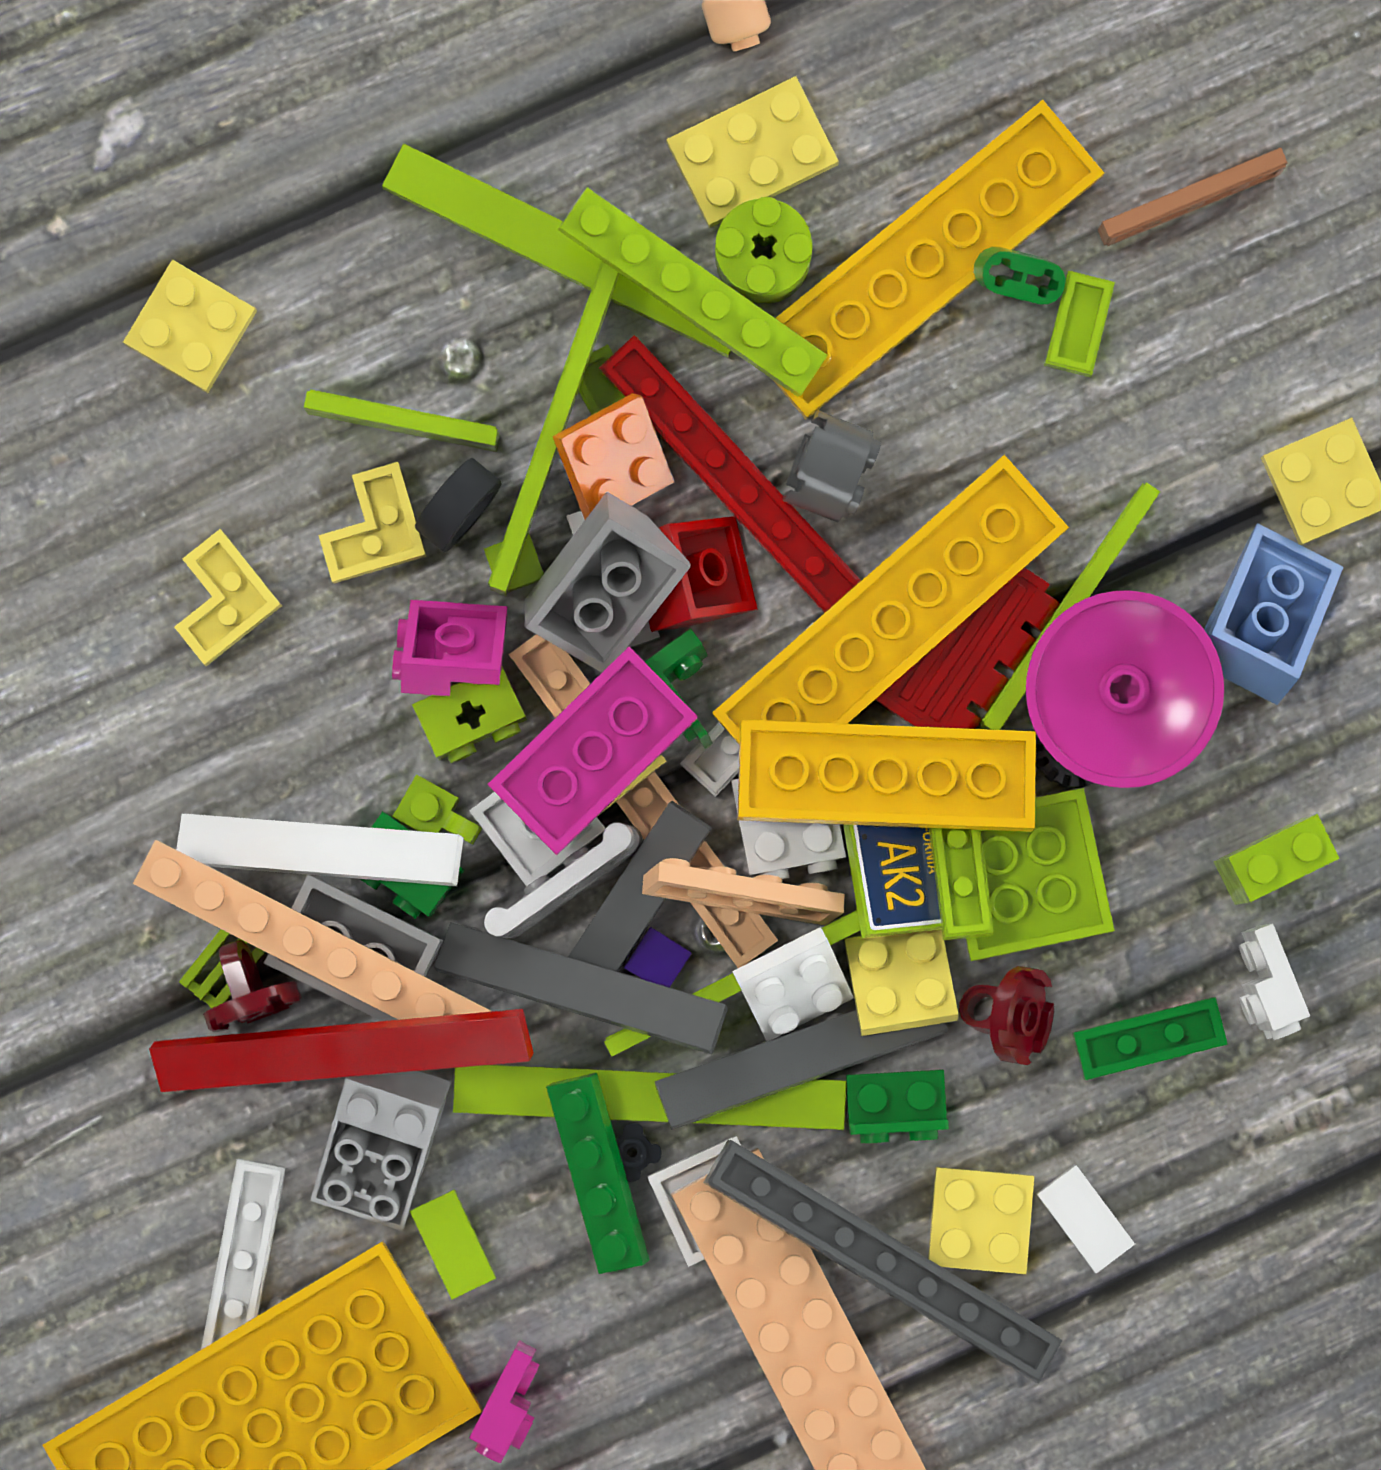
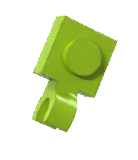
M417 774L392 816L417 831L442 833L443 829L452 834H459L464 838L463 840L474 845L483 829L453 812L460 801L458 797Z

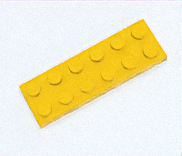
M741 720L737 820L1032 832L1035 828L1036 731Z

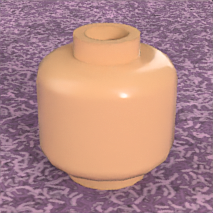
M703 0L702 10L711 39L716 44L730 43L733 52L760 44L758 34L766 31L771 24L765 0Z

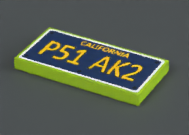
M843 824L862 938L941 930L929 828Z

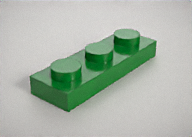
M1216 997L1072 1032L1084 1080L1228 1045Z

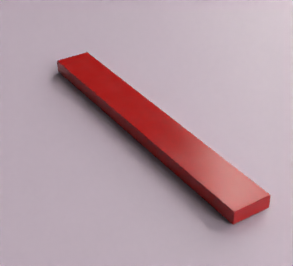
M635 335L599 367L602 374L624 397L632 393L642 396L654 430L823 613L827 612L861 582L859 577L791 504L783 502V495Z
M523 1009L154 1041L149 1048L161 1092L529 1062L534 1054Z

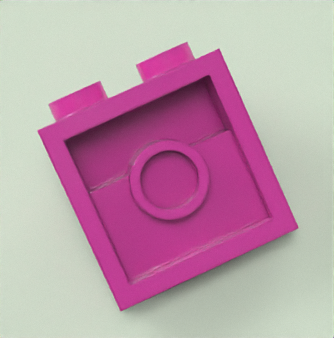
M410 600L408 619H399L397 648H403V651L394 650L392 664V680H401V693L450 696L452 682L499 685L508 606Z
M520 1340L469 1439L477 1442L475 1451L498 1463L502 1462L510 1445L520 1449L534 1420V1417L527 1414L531 1402L515 1394V1391L522 1395L526 1394L540 1364L532 1361L536 1349Z

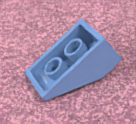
M1257 523L1204 628L1219 656L1223 677L1278 705L1300 678L1343 566Z

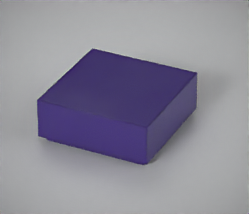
M650 927L624 968L645 981L670 988L692 953Z

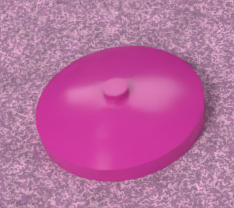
M1111 591L1097 594L1074 604L1059 615L1045 630L1033 651L1026 678V700L1031 722L1040 741L1063 767L1075 775L1099 785L1119 788L1141 787L1160 782L1175 775L1187 767L1203 751L1210 741L1221 716L1224 702V677L1219 656L1210 637L1203 627L1184 609L1162 597L1149 593Z

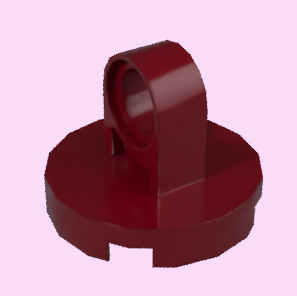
M1016 966L1007 972L998 987L975 985L969 988L959 1002L960 1016L967 1025L975 1030L990 1034L994 1053L1001 1061L1029 1065L1032 1063L1029 1059L1032 1052L1041 1054L1051 1033L1054 1003L1046 1002L1044 988L1052 987L1051 980L1044 970ZM985 997H992L991 1015L985 1020L976 1021L974 1017L976 1004Z

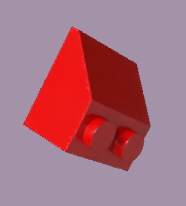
M734 516L670 523L658 527L690 562V568L649 619L651 632L685 628L758 610L737 520Z

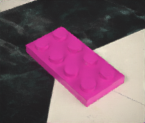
M628 647L487 785L558 855L698 719V716Z

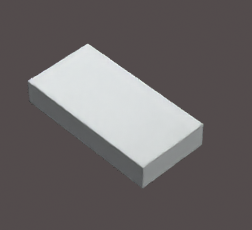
M1073 1165L1036 1193L1095 1273H1098L1135 1245L1077 1165Z

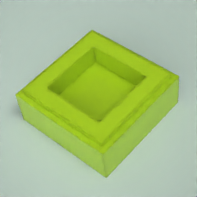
M530 534L527 536L508 593L538 582L544 574ZM502 542L483 548L491 572Z

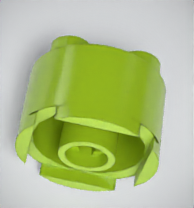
M761 197L738 205L723 219L716 235L715 263L721 281L751 302L776 303L790 297L803 284L810 268L813 244L809 227L794 208L772 197ZM759 243L763 247L768 244L773 246L772 259L769 260L764 255L756 259L754 257L755 245Z

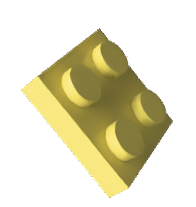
M172 260L123 343L209 393L257 310L245 301Z
M1353 418L1342 421L1261 457L1299 545L1306 544L1381 511V482Z
M942 929L867 938L858 936L845 939V951L861 1036L958 1021V1009Z
M936 1167L928 1259L941 1267L1026 1274L1034 1176Z

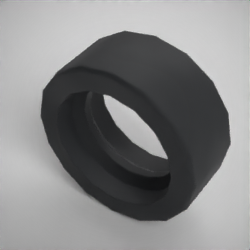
M474 458L468 459L455 470L435 493L418 517L415 529L441 551L447 552L472 528L493 501L502 485L500 479Z

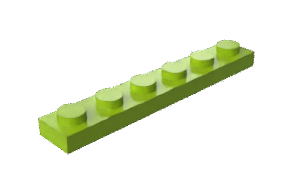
M588 187L583 191L558 228V231L797 397L802 395L828 356Z

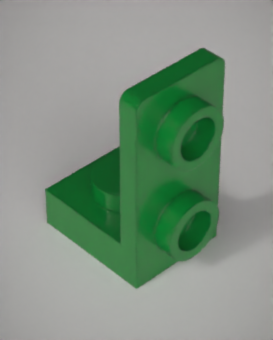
M690 628L647 659L645 663L684 702L671 683L677 678L682 681L694 675L702 667V660L708 657V654L702 642ZM698 719L682 733L689 743L697 738L705 749L713 744L710 736Z

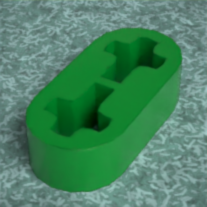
M992 246L982 251L974 263V275L978 283L996 294L1047 305L1055 302L1065 289L1066 278L1060 266L1043 257ZM1000 263L1014 270L1012 277L997 275L995 277L989 271L992 265L998 266ZM1028 274L1038 277L1045 274L1050 278L1048 286L1041 285L1038 288L1026 281Z

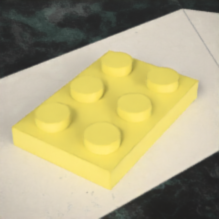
M796 76L666 139L667 145L709 228L721 223L732 209L746 201L761 197H774L839 164V160Z

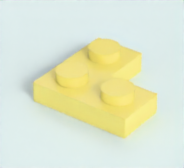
M399 462L352 475L365 522L318 535L333 584L426 557L420 533L415 529L416 519Z
M221 529L182 558L212 597L174 626V628L205 666L213 662L282 607L280 602Z

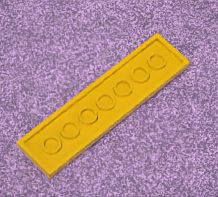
M1041 100L775 318L828 356L801 396L797 397L776 381L774 382L801 415L808 419L976 281L974 263L982 251L992 246L1014 250L1100 180L1105 173L1046 102Z
M1004 454L711 714L738 744L740 743L741 720L848 724L1069 528L1068 525Z

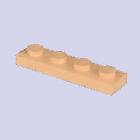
M675 858L662 860L643 875L642 894L825 926L844 913L845 894L830 892L826 885L819 883H803L799 886L782 883V878L774 875H757L750 878L736 875V870L732 868L711 867L707 870L690 867L688 861Z

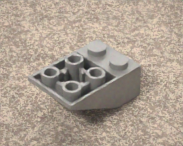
M420 1071L346 1077L310 1201L403 1231L439 1125L451 1082Z

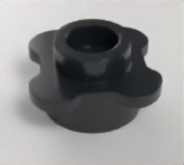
M629 1123L624 1127V1133L616 1142L627 1181L635 1182L640 1179L641 1171L650 1163L655 1164L659 1162L662 1151L659 1145L651 1144L643 1135L641 1125ZM629 1148H635L637 1150V1155L635 1157H630L627 1152Z

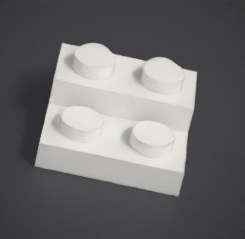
M739 779L731 780L738 815ZM739 820L749 876L774 875L783 880L790 878L788 869L807 866L809 874L838 869L836 860L846 857L840 824Z
M1259 925L1241 932L1245 943L1240 944L1239 949L1249 972L1256 970L1260 977L1242 984L1245 995L1239 997V1001L1250 1025L1256 1023L1259 1029L1264 1031L1266 1039L1273 1038V1040L1301 1030L1298 1021L1310 1017V1014L1274 925Z

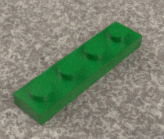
M592 1073L551 1083L546 1089L598 1273L603 1274L646 1264L650 1260L598 1074Z

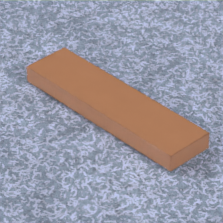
M1278 148L1104 220L1098 229V233L1104 246L1107 245L1108 247L1277 177L1283 172L1288 162L1282 148Z

